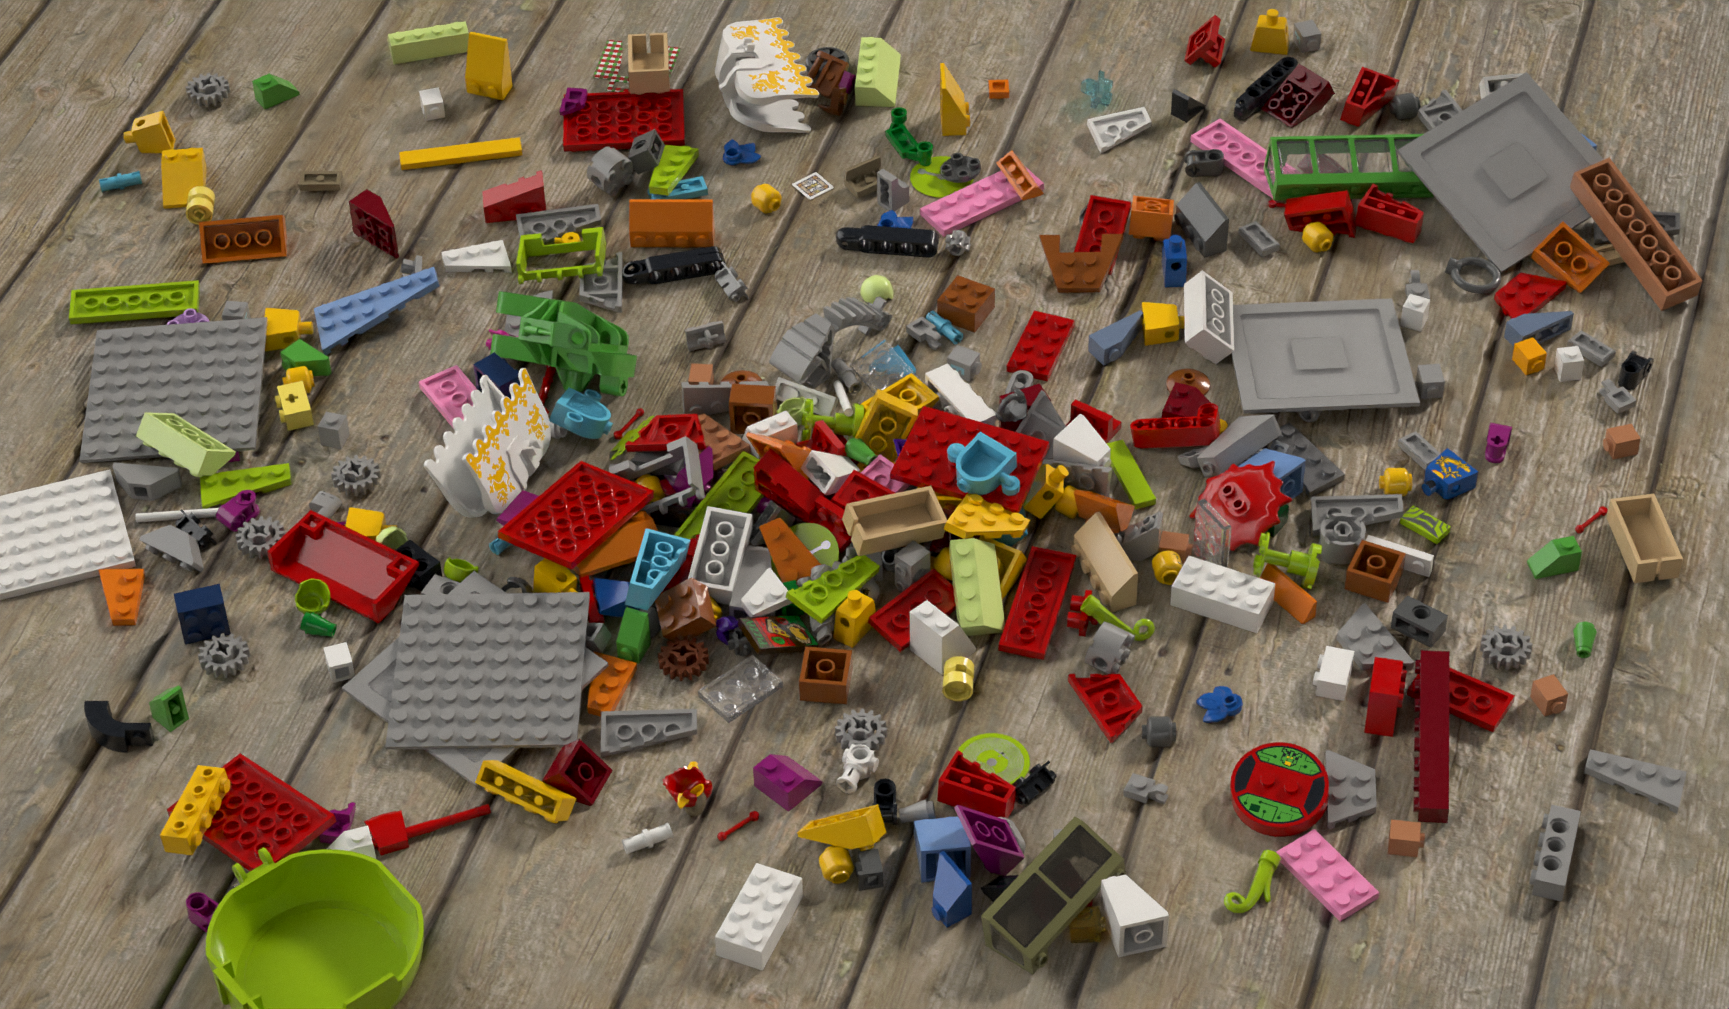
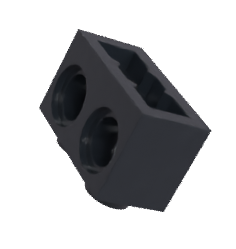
M408 540L395 549V551L419 562L418 568L408 583L411 587H416L422 592L435 574L442 577L440 561L412 540Z

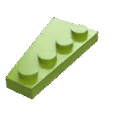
M665 145L659 165L654 167L649 184L650 194L669 196L699 157V148Z
M289 463L203 475L200 477L202 509H209L211 506L218 504L222 506L243 490H251L254 493L259 491L267 493L291 485Z
M857 555L840 564L837 569L831 572L828 570L822 573L821 577L803 583L802 587L787 591L786 598L822 624L847 599L848 593L851 590H859L879 572L880 566L866 555Z

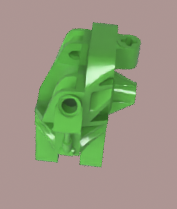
M499 291L496 313L520 316L521 321L518 337L493 334L490 354L495 352L502 358L556 367L564 390L570 387L578 392H583L593 376L599 374L601 393L621 397L626 394L628 378L635 375L637 356L627 354L629 336L623 328L592 313L576 302Z

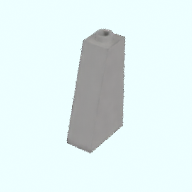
M1274 414L1239 416L1197 457L1204 477L1217 476L1225 472L1232 464L1239 465L1280 436L1282 433Z
M747 545L729 604V616L735 617L737 621H739V618L749 617L741 606V599L768 568H771L768 548ZM776 611L765 616H776Z

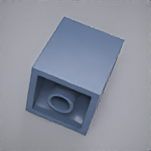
M1265 448L1259 453L1252 455L1244 463L1237 465L1238 467H1243L1247 464L1260 466L1275 461L1273 473L1278 479L1283 481L1280 492L1292 499L1303 492L1306 460L1301 457Z
M959 817L914 821V839L921 883L935 881L939 854L942 851H945L963 874L970 878L971 845Z

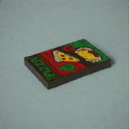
M799 615L739 618L737 623L757 655L804 652L805 647L819 646Z

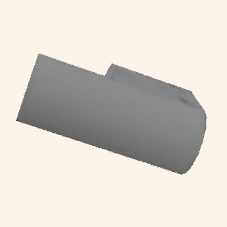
M320 491L309 503V508L330 519L342 505V502L338 497L325 491Z

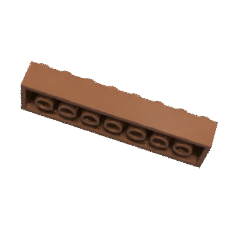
M1610 157L1574 172L1570 189L1660 310H1666L1697 296L1702 279Z

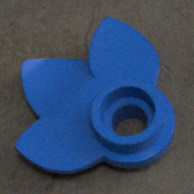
M732 139L724 145L723 161L728 165L735 166L739 163L751 164L761 158L760 154L755 153V143L739 145Z
M890 210L881 216L877 226L911 228L914 218L897 217L896 213Z
M1217 686L1214 688L1213 693H1205L1196 700L1200 707L1207 710L1203 721L1206 723L1222 721L1227 716H1235L1240 713L1243 706L1242 698L1237 694H1233L1232 690L1226 686Z

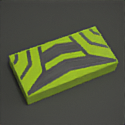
M1414 505L1400 518V524L1435 544H1438L1451 529V526Z

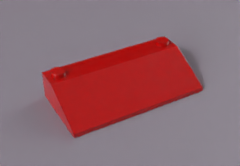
M312 510L267 551L271 571L298 584L311 578L319 579L328 585L330 600L377 623H380L393 610L419 566L418 561Z

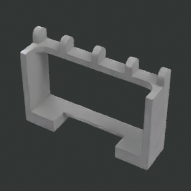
M685 436L668 443L667 451L669 454L640 466L635 465L630 460H626L609 467L610 473L627 480H632L685 458L688 485L691 488L646 505L639 511L644 510L649 514L660 509V512L665 514L668 513L667 506L679 502L683 507L687 505V498L696 495L699 500L705 497L698 445Z

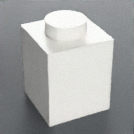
M439 87L419 91L425 121L444 118V104Z
M1409 294L1403 305L1400 326L1421 332L1428 319L1430 299Z
M1579 347L1557 348L1554 369L1559 381L1581 380L1584 359Z
M347 642L324 647L326 664L332 683L353 678L355 673Z

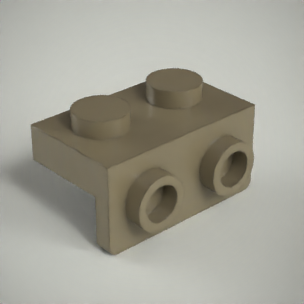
M875 156L844 170V186L857 199L877 191V172L883 169L881 167V158Z

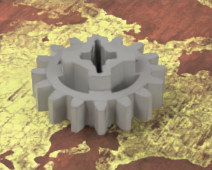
M207 73L206 76L199 74V78L193 77V82H187V98L191 100L192 104L198 103L199 107L202 104L206 107L209 104L216 106V102L222 103L223 98H228V93H230L228 80H225L223 75L218 77V73L214 75Z
M355 455L354 459H350L347 456L345 462L339 460V466H334V472L331 473L334 488H338L339 493L345 491L346 496L350 495V493L358 496L359 492L365 495L367 489L373 491L374 485H379V479L381 478L378 463H374L373 458L367 460L365 455L361 459Z
M260 516L257 521L251 518V523L243 522L244 528H238V534L235 536L238 549L242 550L243 555L249 553L250 558L258 555L259 559H262L263 555L266 554L268 556L267 551L285 535L284 526L280 525L279 520L273 522L272 517L264 520L263 516Z
M1503 625L1502 629L1494 626L1493 631L1487 629L1486 635H1482L1480 651L1483 652V658H1489L1488 664L1495 662L1498 669L1501 665H1504L1506 670H1509L1512 665L1518 669L1519 663L1525 665L1527 659H1530L1533 644L1530 643V636H1524L1523 630L1516 631V626H1513L1511 629H1507L1506 625Z
M221 633L220 638L212 636L213 641L205 640V647L199 648L200 654H198L201 669H206L207 675L214 673L215 678L220 674L227 678L228 673H232L235 676L237 669L243 671V664H249L250 651L247 642L242 641L241 636L235 639L232 633L229 637H225L224 633Z
M861 708L860 713H856L853 709L851 710L852 715L844 713L843 720H837L835 736L836 742L841 743L842 750L847 747L850 748L852 744H862L868 746L870 750L873 748L878 751L879 744H885V738L887 737L886 722L881 721L880 714L873 716V710L865 713L864 709Z

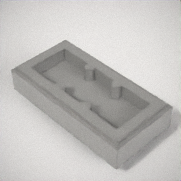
M1257 221L1239 228L1238 233L1261 257L1280 249V244Z
M1582 330L1569 339L1567 347L1578 346L1582 356L1600 367L1613 359L1616 354L1615 350Z
M1416 431L1398 440V446L1425 471L1427 466L1440 455Z

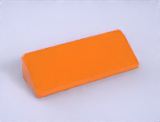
M1012 150L996 162L1023 201L1044 194Z
M1267 563L1260 579L1275 583L1274 601L1301 624H1305L1315 618L1317 601L1278 567Z

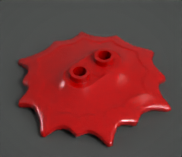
M1275 461L1260 466L1247 464L1243 467H1238L1236 464H1232L1225 472L1206 480V489L1198 496V504L1189 517L1190 519H1198V530L1203 532L1207 538L1208 553H1211L1221 545H1226L1231 551H1235L1240 545L1247 543L1258 546L1261 533H1265L1270 527L1280 524L1278 511L1283 505L1292 502V498L1280 492L1283 481L1278 479L1273 473Z

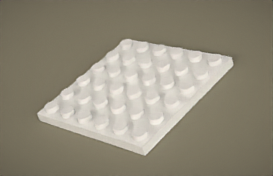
M111 470L0 496V600L100 576L98 569H128L136 567Z

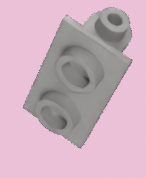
M721 262L725 268L716 271L715 280L723 288L731 301L737 302L741 296L745 295L749 299L745 293V290L748 288L741 278L736 280L738 274L733 267L728 268L724 262Z

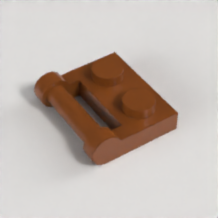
M819 50L807 77H810L813 81L823 62L827 63L816 83L806 87L816 89L819 95L831 100L832 90L834 87L839 86L844 71H847L849 64Z

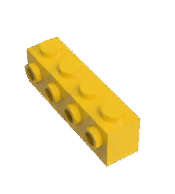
M483 760L475 781L476 784L484 787L485 791L495 795L499 794L505 797L504 800L507 802L524 806L526 811L544 816L545 820L556 824L558 821H568L576 801L575 797L498 760Z
M197 766L160 834L165 852L184 855L194 854L197 846L202 842L206 829L210 827L215 812L219 810L223 797L230 789V780L227 777L225 768Z

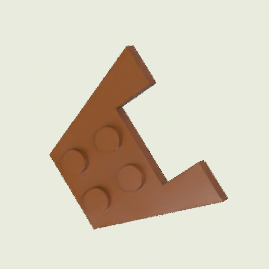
M1102 234L1101 252H1060V235H1039L1057 292H1101L1123 241V234Z

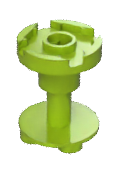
M805 399V412L802 413L801 425L804 426L801 433V441L810 439L811 430L814 428L815 422L823 420L833 430L835 435L848 436L849 441L856 436L864 418V406L854 403L852 406L853 414L849 417L844 413H835L834 417L813 415V399Z
M1261 533L1258 544L1260 555H1255L1253 575H1256L1258 578L1260 577L1264 563L1286 567L1287 573L1302 576L1301 588L1311 590L1320 563L1317 554H1321L1322 545L1312 543L1308 554L1294 550L1287 554L1268 549L1270 533Z

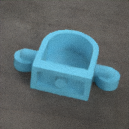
M570 387L556 402L549 419L550 422L589 439L601 438L603 434L608 435L613 425L609 421L611 417L610 411L600 403L602 398L600 393L587 389L582 394Z
M979 432L966 447L959 443L951 444L948 447V459L956 463L957 486L962 492L983 495L994 491L999 485L1002 486V492L1008 496L1016 495L1019 492V479L1015 476H1009L1017 467L1016 452L982 432Z

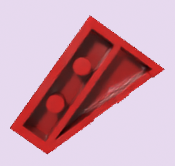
M1362 67L1345 102L1340 120L1359 127L1393 99L1400 80Z
M542 170L537 171L536 175L526 179L524 176L518 178V181L509 185L504 183L482 191L485 223L517 220L516 214L546 211Z
M1372 184L1358 204L1355 225L1414 244L1422 230L1424 212L1405 201L1400 203L1393 199V194L1389 192L1385 194L1378 190L1377 185Z
M1348 190L1288 198L1286 200L1284 216L1289 231L1303 232L1308 224L1321 222L1333 233V236L1339 233L1348 234L1350 238H1355L1357 228L1355 225L1356 216Z
M770 448L753 467L755 490L799 519L809 523L817 515L815 500L820 495L825 497V494Z
M1375 657L1364 733L1393 737L1397 707L1402 708L1407 670H1402L1403 661Z
M957 750L938 780L937 801L953 807L960 805L995 817L1008 818L1014 809L1016 787L993 772L991 774L981 769V764L976 761L970 762L963 757L961 751Z

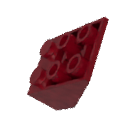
M1298 64L1261 109L1292 129L1321 110L1335 93L1329 81L1303 65Z
M366 189L349 201L352 230L356 236L365 239L371 245H375L386 254L398 259L399 253L395 226L382 198Z

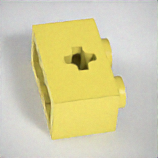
M303 381L277 386L278 395L275 396L277 409L282 408V410H279L281 423L286 422L288 431L314 425Z

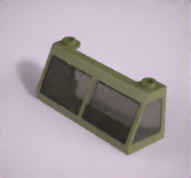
M1074 816L981 915L985 945L1029 973L1034 974L1047 963L1049 957L1047 955V948L1100 892L1101 881L1112 876L1126 875L1124 858L1085 822Z

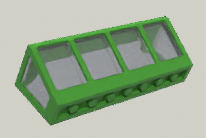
M1423 134L1270 137L1263 170L1274 201H1284L1288 198L1348 190L1350 199H1363L1372 184L1377 185L1378 190L1385 194L1388 192L1393 194V198L1434 197L1397 153L1398 149Z

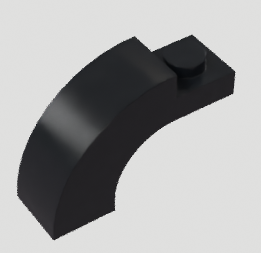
M85 701L84 712L89 731L95 741L101 746L122 753H128L129 746H153L155 738L151 723L119 722L112 718L109 701Z

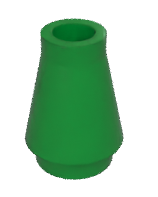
M306 612L300 626V630L305 631V634L332 638L337 629V624L331 623L314 612L311 614Z

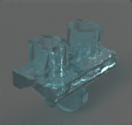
M1100 70L1096 81L1088 78L1083 80L1080 86L1084 94L1091 95L1090 107L1094 109L1097 108L1098 104L1108 107L1112 100V93L1110 92L1113 87V81L1104 78L1105 72Z

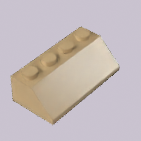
M1096 512L1074 534V545L1071 546V550L1074 555H1077L1076 558L1079 559L1083 572L1087 573L1090 577L1093 589H1097L1102 604L1107 605L1112 613L1136 605L1138 572L1102 514Z

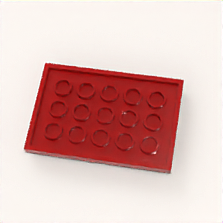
M670 89V91L661 94L649 92L641 95L630 93V91L588 93L583 109L563 116L564 152L596 151L605 147H613L616 150L631 149L634 138L654 129L665 145L685 146L683 89Z
M923 406L890 472V479L920 488L932 486L934 492L963 500L967 493L962 492L957 486L956 463L948 459L947 449L954 443H959L966 447L979 432H982L1016 452L1017 467L1009 476H1015L1019 479L1020 490L1016 495L1008 496L1002 492V486L999 485L994 491L980 496L991 504L997 503L1002 505L1005 510L1019 513L1049 450L1050 443L1049 441Z
M580 461L499 529L498 538L572 570L654 498V490Z
M240 753L221 767L225 768L227 777L230 780V789L223 797L221 806L215 812L211 825L206 829L202 839L247 870L252 871L263 864L258 854V850L261 848H266L274 863H277L288 855L298 853L337 821L334 814ZM175 802L173 805L167 808L169 817L173 812L177 802Z

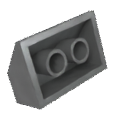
M1198 182L1177 203L1174 219L1176 224L1183 229L1185 236L1193 242L1195 249L1200 251L1205 258L1227 251L1229 218L1203 185Z

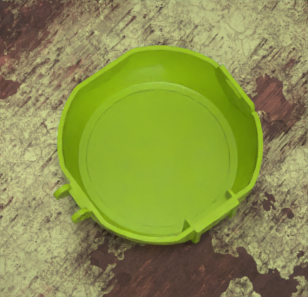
M263 847L258 850L259 857L263 862L262 865L247 874L239 863L232 866L234 875L240 885L230 890L217 906L208 926L205 948L206 957L214 974L219 997L224 1005L229 1004L232 1009H394L409 990L420 965L424 944V919L419 902L379 860L352 851L321 849L294 853L274 863L268 850Z

